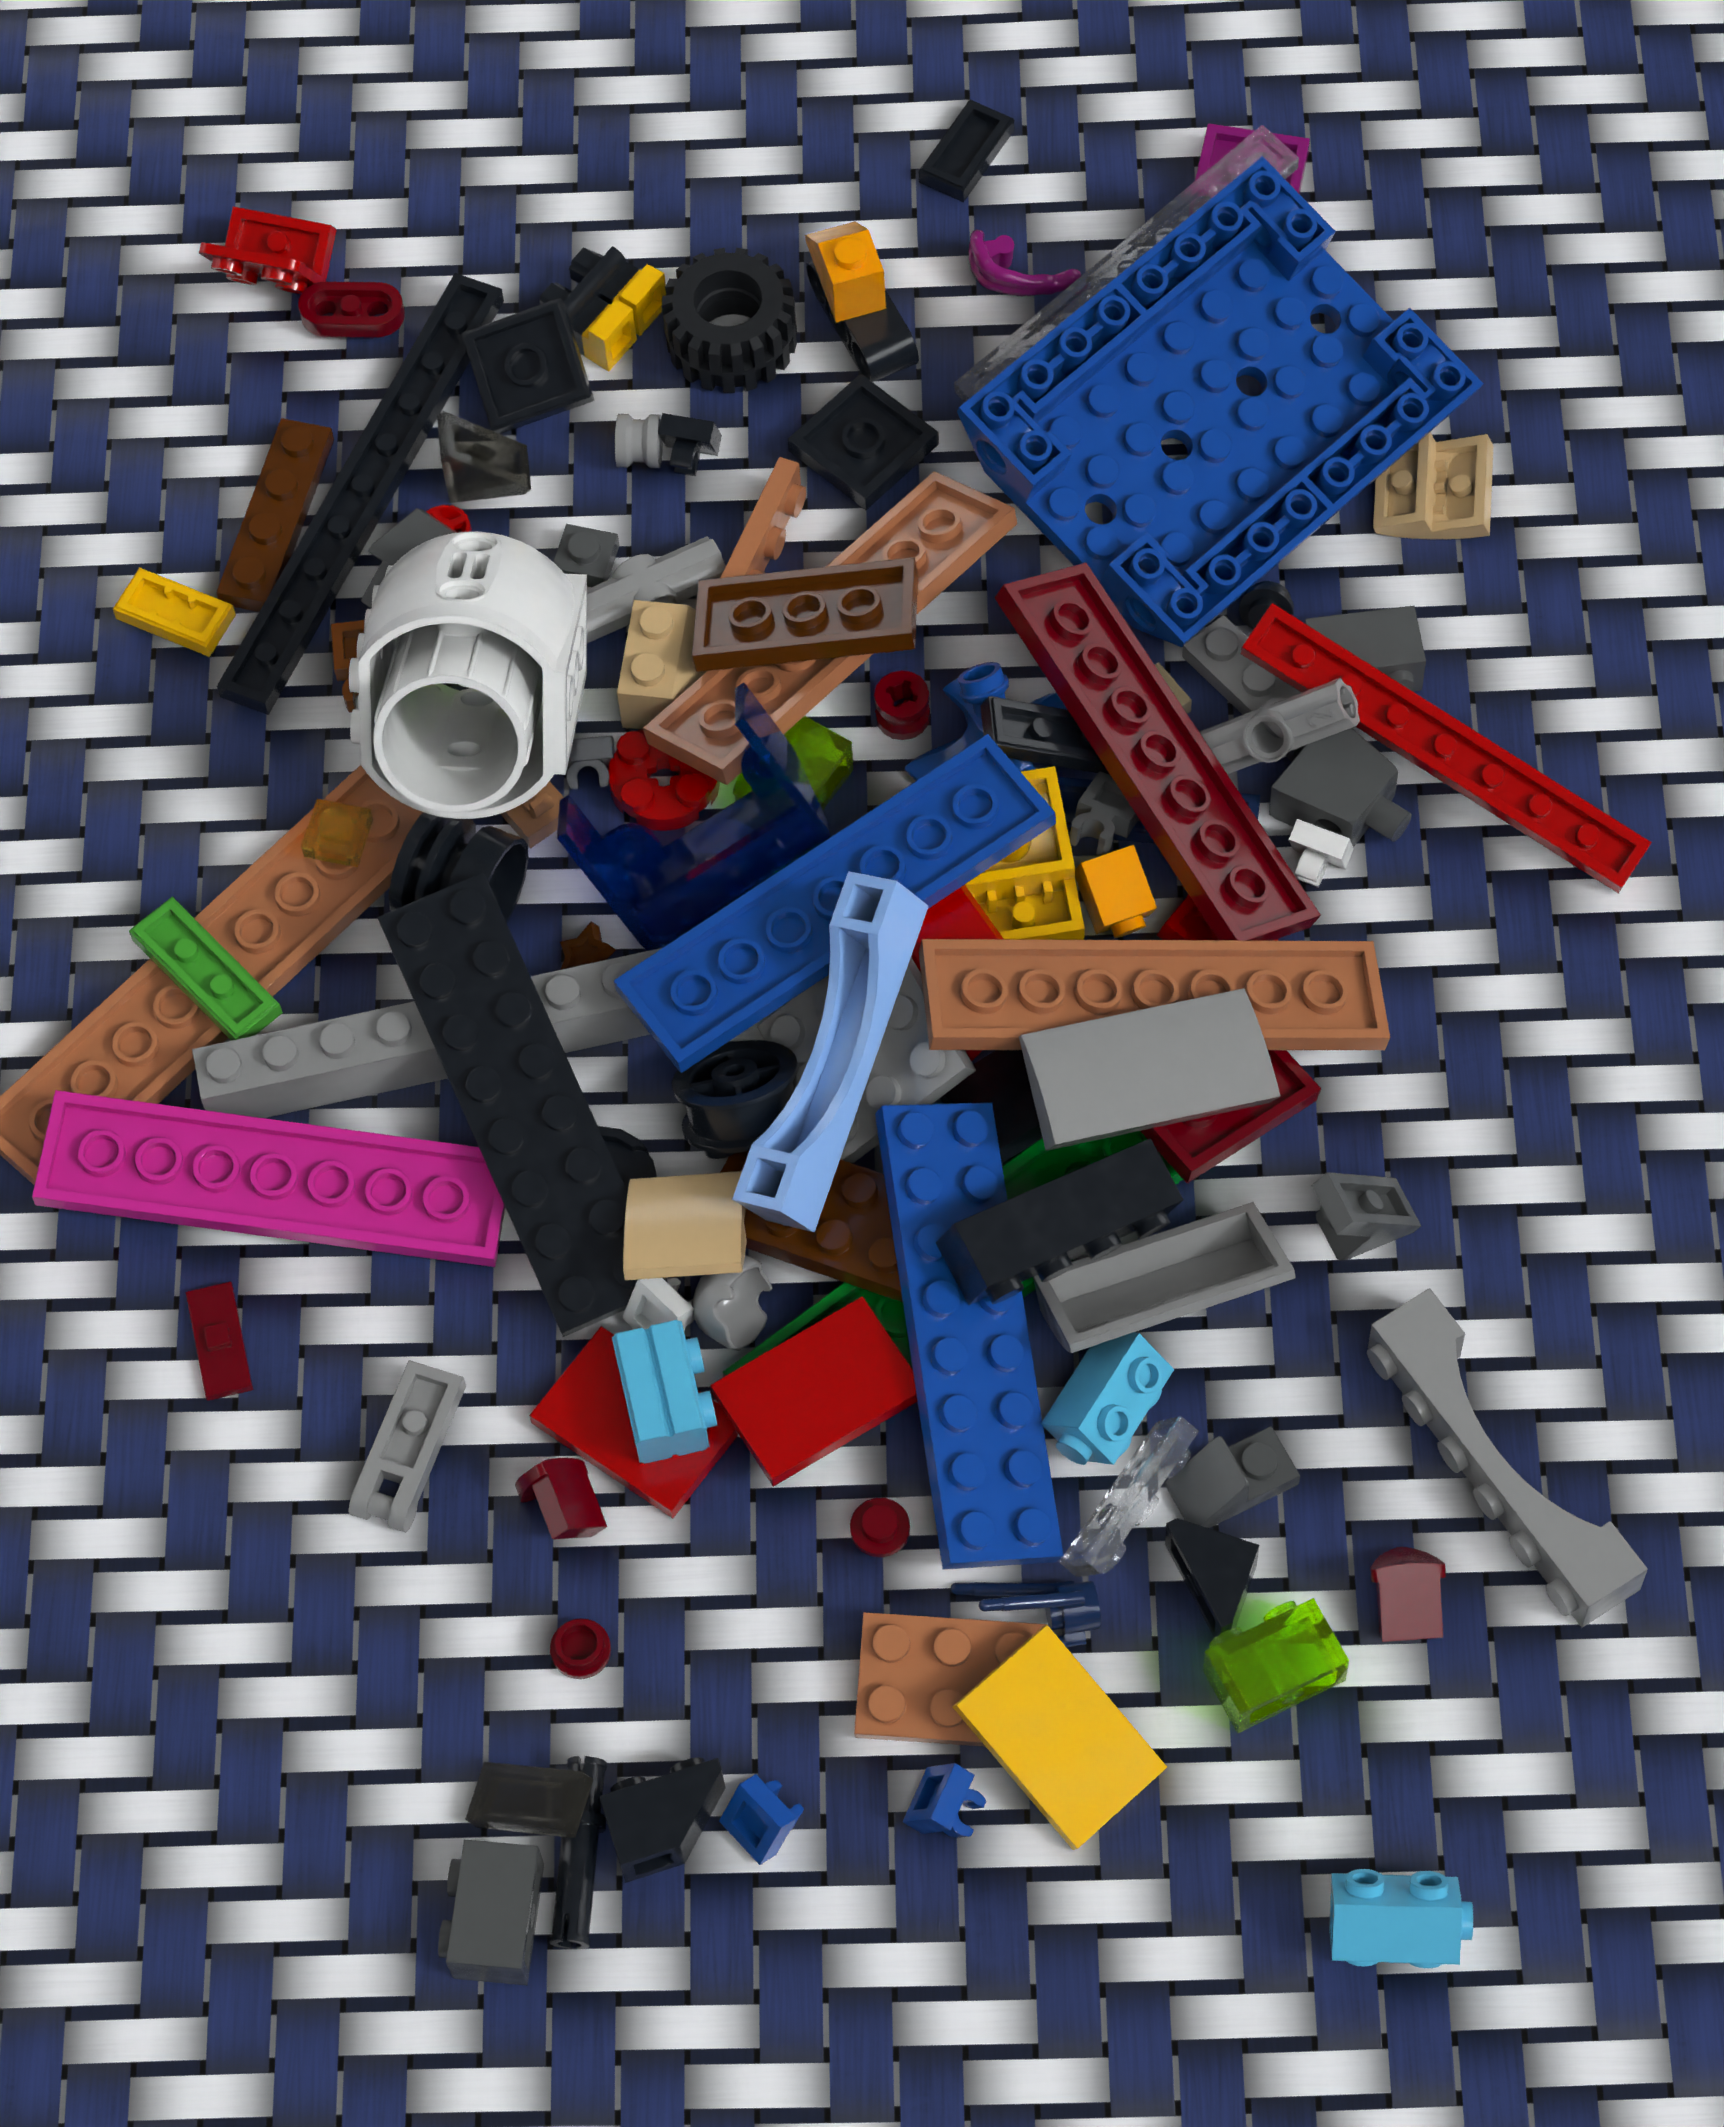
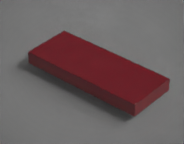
M232 1282L186 1292L207 1401L254 1390Z

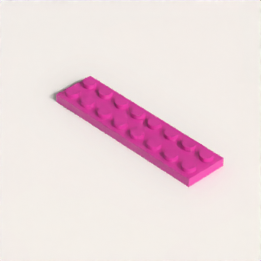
M55 1090L32 1195L34 1204L37 1206L489 1267L496 1266L505 1214L504 1203L479 1147Z

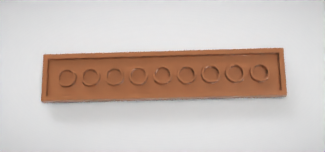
M360 765L194 919L273 997L390 888L391 876L400 849L408 832L423 812L407 806L390 796L369 777ZM149 959L0 1096V1155L35 1185L55 1090L159 1104L195 1070L192 1049L223 1043L228 1037Z

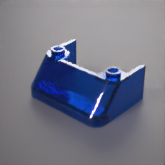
M745 683L735 688V725L749 742L742 753L741 770L753 791L682 836L663 846L650 829L635 823L622 824L601 836L570 795L560 800L557 839L639 944L648 951L665 947L831 837L829 822L794 748Z

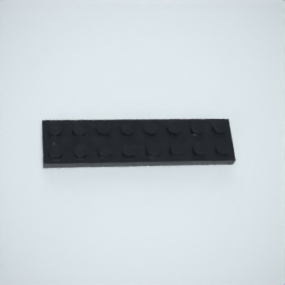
M484 872L379 916L380 926L562 1337L624 1311L637 1280H625L623 1272L624 1226L628 1192Z

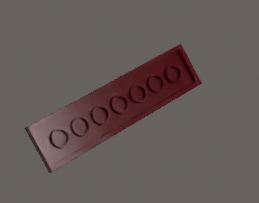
M1082 563L1004 584L995 596V600L1218 940L1273 941L1310 928L1321 914L1088 564Z

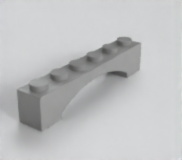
M1429 1288L1371 1325L1367 1350L1369 1361L1381 1378L1384 1380L1391 1378L1404 1394L1402 1402L1414 1422L1419 1426L1426 1424L1439 1440L1437 1443L1438 1450L1449 1468L1455 1473L1462 1470L1475 1487L1473 1495L1483 1513L1491 1520L1498 1518L1511 1535L1509 1542L1518 1559L1528 1568L1533 1565L1548 1583L1546 1584L1547 1594L1558 1611L1565 1616L1571 1613L1581 1628H1583L1640 1591L1648 1568L1611 1521L1599 1527L1563 1510L1529 1485L1498 1452L1479 1423L1467 1398L1460 1376L1457 1358L1461 1356L1465 1332Z

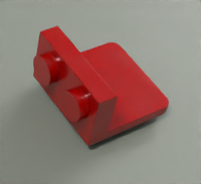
M233 206L225 246L201 242L199 254L212 262L211 269L226 273V278L231 281L257 285L259 277L276 283L275 288L301 295L307 287L315 283L326 282L337 229L328 224Z

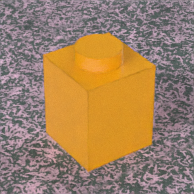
M1134 844L1081 862L1075 869V878L1096 935L1112 930L1114 938H1118L1146 927L1143 918L1149 917L1157 909Z

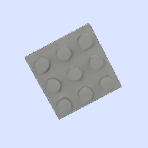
M912 957L910 958L840 1158L852 1164L879 1144L875 1113L881 1106L932 1104L976 1071L965 1050H929L922 978ZM829 975L790 1000L757 1026L765 1041L782 1044L791 1049L795 1054L798 1062V1072L793 1080L794 1088L798 1085L814 1048L823 1016Z

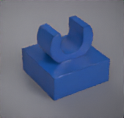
M956 1763L927 1767L903 1819V1823L921 1834L943 1831L948 1836L954 1838L970 1837L974 1829L960 1821L958 1812L962 1803L971 1809L984 1808L986 1804V1799L980 1792L969 1789L975 1775Z
M755 1774L738 1785L719 1822L753 1859L761 1865L777 1855L787 1835L800 1818L804 1808L798 1803L789 1809L777 1797L783 1785L778 1780L769 1781L765 1784Z

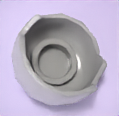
M745 1255L743 1272L703 1275L695 1289L692 1307L694 1308L693 1317L698 1327L706 1335L728 1349L740 1351L756 1339L766 1325L767 1314L760 1307L758 1299L762 1291H771L772 1285L762 1271V1263L751 1256Z

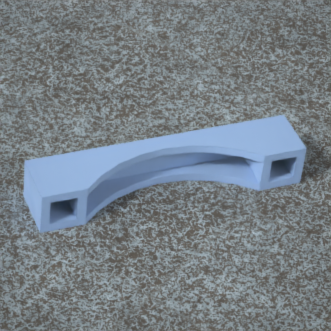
M848 871L829 924L830 964L828 988L823 1016L813 1051L803 1075L786 1106L770 1127L752 1143L732 1200L766 1221L810 1232H815L929 907L896 880Z

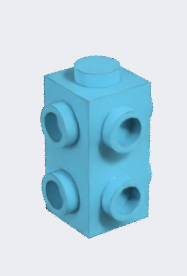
M1133 1332L1092 1346L1086 1352L1041 1424L1057 1440V1450L1069 1460L1081 1465H1085L1088 1461L1114 1465L1119 1456L1130 1446L1132 1435L1148 1410L1159 1400L1162 1388L1174 1369L1140 1333Z
M1357 1869L1348 1874L1331 1873L1329 1933L1332 1961H1346L1349 1964L1362 1967L1372 1966L1378 1962L1410 1963L1419 1968H1436L1442 1964L1460 1965L1461 1940H1472L1473 1904L1472 1902L1461 1901L1458 1877H1445L1443 1874L1434 1871H1420L1411 1876L1382 1875L1370 1869Z

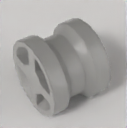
M629 414L617 415L615 427V460L617 467L628 468L633 462L645 463L649 468L661 467L663 441L658 434L661 415L650 414L645 420L633 419Z

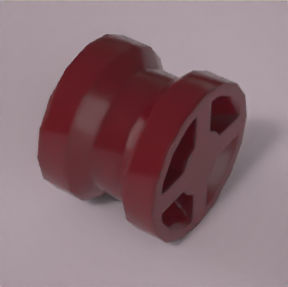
M903 670L891 672L881 678L876 685L874 693L876 704L875 716L879 729L883 734L897 740L913 739L922 734L930 720V697L926 682L921 676ZM904 699L903 703L894 706L895 701Z

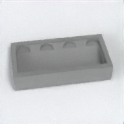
M1244 988L1019 1036L1046 1151L1267 1104L1280 1097L1269 1052L1256 1014Z
M1254 1202L1122 1245L1113 1252L1093 1261L1089 1257L1072 1262L1074 1266L1070 1270L1047 1282H1042L1038 1275L1033 1277L1040 1311L1059 1343L1069 1353H1074L1296 1278L1292 1264Z

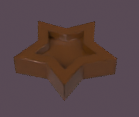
M591 921L577 938L560 942L565 955L561 970L607 960L616 949L602 942L600 927Z

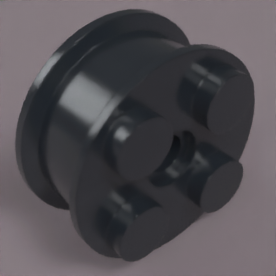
M737 1041L724 1044L682 1073L677 1070L672 1079V1089L676 1099L686 1106L687 1113L682 1121V1131L686 1141L693 1147L705 1151V1155L711 1159H723L735 1153L749 1151L752 1143L777 1118L795 1090L793 1080L798 1072V1062L793 1051L782 1044L771 1041Z

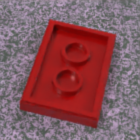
M863 1296L710 1385L711 1393L773 1487L918 1402L913 1369Z
M601 1326L529 1415L531 1423L673 1519L739 1434L720 1405L712 1400L717 1426L707 1428L710 1447L706 1450L679 1456L675 1454L671 1458L646 1464L639 1462L612 1341L614 1334Z

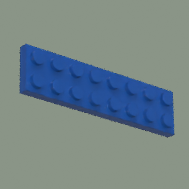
M987 734L613 980L616 991L679 1072L682 1073L829 975V924L848 871L896 880L925 902L929 909L1055 825V812L989 734Z
M992 1103L881 1106L875 1113L942 1569L1057 1562L1064 1555L1044 1428L1041 1424L1042 1415L1022 1291L997 1304H992L989 1297H986L968 1305L936 1244L940 1237L954 1223L1007 1201Z

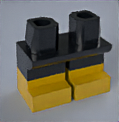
M613 246L604 256L583 247L572 259L569 267L570 278L579 284L571 291L557 282L551 283L541 294L540 305L561 298L565 303L580 354L609 372L636 342V334L641 336L662 312V297L666 296L664 272L648 264L641 270L627 263L623 254Z

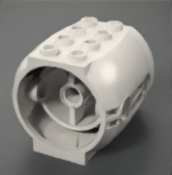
M478 531L451 533L433 538L411 549L393 566L388 565L381 584L374 585L372 608L366 610L364 633H359L357 658H351L349 666L350 692L359 693L358 709H353L351 714V743L360 744L361 766L369 777L390 796L416 810L445 818L475 819L501 814L514 809L535 796L547 785L554 774L566 775L587 676V574H565L547 556L521 541L499 534ZM442 683L459 684L469 689L458 691Z

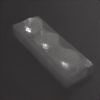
M1182 1416L1157 1421L1059 1563L1076 1577L1110 1571L1124 1555L1126 1545L1123 1541L1133 1526L1142 1524L1156 1509L1159 1498L1155 1494L1166 1478L1174 1477L1187 1464L1191 1457V1451L1188 1447L1199 1431Z

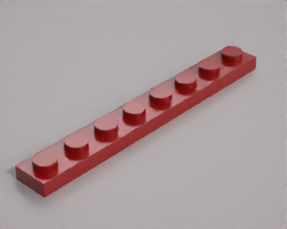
M1273 603L1241 648V655L1300 692L1341 678L1346 685L1351 686L1358 701L1360 722L1355 727L1618 894L1652 843Z

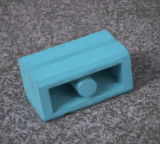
M678 1320L651 1325L648 1329L637 1328L615 1333L612 1341L639 1462L646 1464L671 1458L675 1454L681 1456L703 1451L710 1447L707 1428L717 1426V1420L710 1390L698 1393L694 1374L705 1372L698 1338L686 1339L682 1321Z

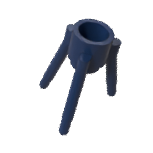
M1073 1580L1059 1583H953L950 1588L951 1592L955 1595L1012 1596L981 1600L979 1602V1609L984 1612L1045 1608L1049 1627L1051 1630H1062V1635L1057 1637L1066 1647L1085 1645V1631L1096 1630L1101 1627L1099 1600L1093 1581L1074 1583Z

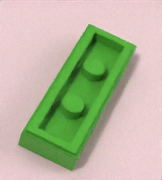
M173 897L169 898L129 930L132 941L231 1041L255 1036L283 1013L280 1004Z

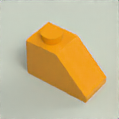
M854 221L805 235L806 244L836 323L886 309L884 269L867 228Z

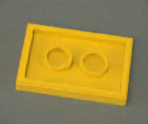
M1048 1625L1041 1627L952 1706L1072 1850L1082 1846L1167 1768L1165 1763Z

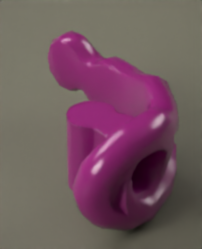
M978 229L972 231L970 235L968 251L970 268L980 285L988 290L1021 297L1051 295L1061 291H1074L1079 288L1083 281L1081 272L1078 269H1068L1055 275H1026L1010 270L1008 268L1012 264L1015 245L1010 236L1000 235L995 240L984 241L985 234L982 230Z

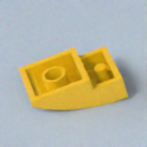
M1053 766L1021 771L1054 810L1056 824L965 885L1004 939L1084 940L1085 927L1075 881V864L1056 768Z

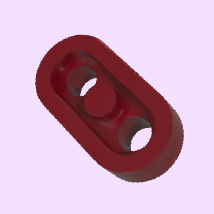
M319 282L305 289L298 302L304 327L310 333L321 337H385L397 331L405 318L401 294L392 285L382 282ZM326 313H333L332 316H322Z

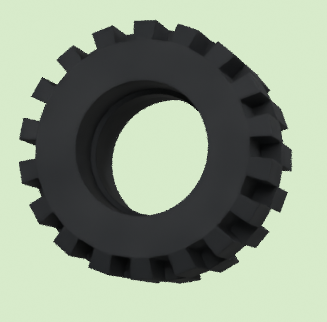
M725 248L714 249V255L706 257L704 253L694 256L693 265L689 266L683 263L676 270L677 279L669 278L665 286L666 296L662 297L668 353L671 354V362L676 370L683 369L684 378L691 383L698 379L701 380V386L706 390L713 391L715 386L723 387V393H735V387L744 386L746 391L757 388V381L763 380L769 383L776 378V368L785 370L790 363V354L795 353L797 325L793 287L789 279H784V270L777 263L769 266L768 257L757 253L754 257L748 256V249L736 248L735 253H726ZM730 314L751 318L735 326H717L709 323L718 317Z

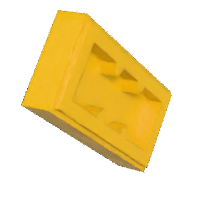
M140 567L113 607L117 620L208 657L211 656L236 616L232 604Z

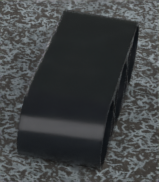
M813 261L806 263L807 275L813 292L862 375L874 382L919 363L918 351L913 336L886 290V309L836 323Z

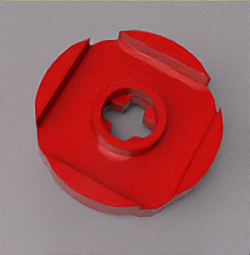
M643 729L626 732L620 737L617 742L614 758H611L609 764V785L615 806L622 813L624 810L629 816L636 818L637 824L646 829L670 831L686 827L699 819V812L707 807L710 800L712 805L718 796L719 781L649 745ZM660 769H670V771L679 774L670 778V785L659 786L657 778H650L653 773Z

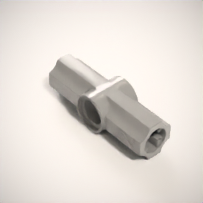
M706 536L657 559H654L649 554L633 556L616 568L612 579L587 589V643L629 625L634 600L679 604V602L697 595L699 580L720 578L726 565L715 541Z
M1341 678L1288 698H1272L1257 710L1199 732L1225 772L1230 774L1259 762H1277L1291 750L1357 726L1360 722L1358 701L1351 686L1346 685ZM1269 721L1278 725L1283 732L1284 738H1277L1271 735L1266 729L1264 722Z

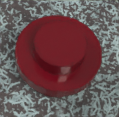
M888 1498L867 1500L857 1507L851 1517V1538L856 1547L869 1556H891L900 1551L908 1541L910 1535L908 1514L894 1500Z
M583 1618L573 1619L561 1625L554 1633L550 1643V1655L553 1664L563 1675L573 1679H587L597 1675L605 1668L611 1656V1643L607 1632L597 1622Z

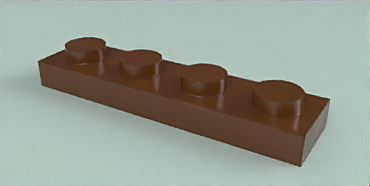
M284 418L280 419L216 593L219 600L232 604L236 608L260 612L296 547L334 442L332 428Z

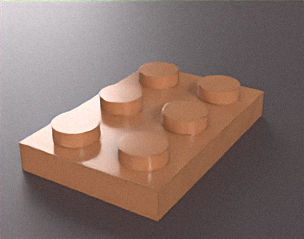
M863 1612L855 1738L985 1747L952 1706L1046 1624Z

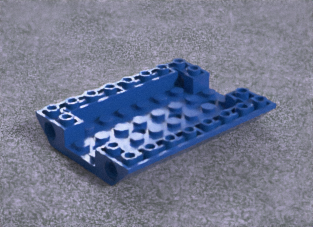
M1263 156L969 398L957 410L982 468L993 482L1074 566L1082 563L1088 564L1122 617L1133 628L1180 647L1189 642L1249 588L1467 401L1484 384L1411 308H1408L1396 320H1393L1326 251V248L1336 231ZM1316 313L1329 316L1335 324L1336 331L1332 333L1317 331L1310 322V316ZM1243 375L1254 377L1261 384L1262 394L1248 396L1242 393L1237 387L1236 378ZM1169 438L1181 441L1187 448L1188 457L1181 460L1168 457L1162 450L1161 442ZM1093 502L1102 503L1110 509L1113 520L1107 524H1097L1088 518L1085 506Z

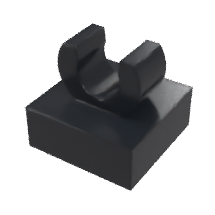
M662 413L658 434L665 446L672 448L670 466L675 467V473L696 476L700 453L718 456L722 437L719 429L713 421Z
M613 736L573 739L569 762L573 763L567 771V782L572 790L579 789L578 773L585 766H592L598 771L600 787L608 786L609 769L600 759L614 758Z

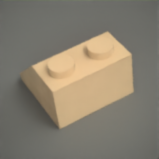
M634 600L617 689L622 728L643 729L644 726L707 672H696L692 658L696 609L691 606Z

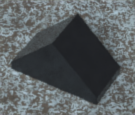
M1179 1518L1167 1522L1165 1546L1219 1648L1227 1645L1232 1640L1257 1567L1259 1545Z

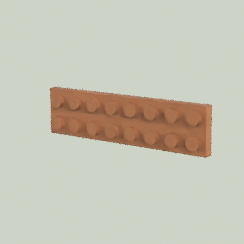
M933 471L826 567L915 557L918 570V614L1018 524L1015 508ZM873 654L707 671L643 727L647 743L715 780L728 785Z
M922 939L919 949L929 1050H1022L1019 1036L1022 1034L1243 988L1252 1004L1268 1050H1385L1390 1040L1374 941Z

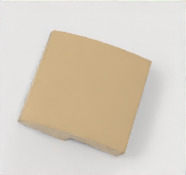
M1430 432L1376 479L1373 529L1376 534L1430 540L1490 536L1494 446L1488 434L1435 442Z
M742 1171L630 1179L624 1226L623 1272L625 1280L743 1272L747 1244L744 1225L746 1208L732 1200Z

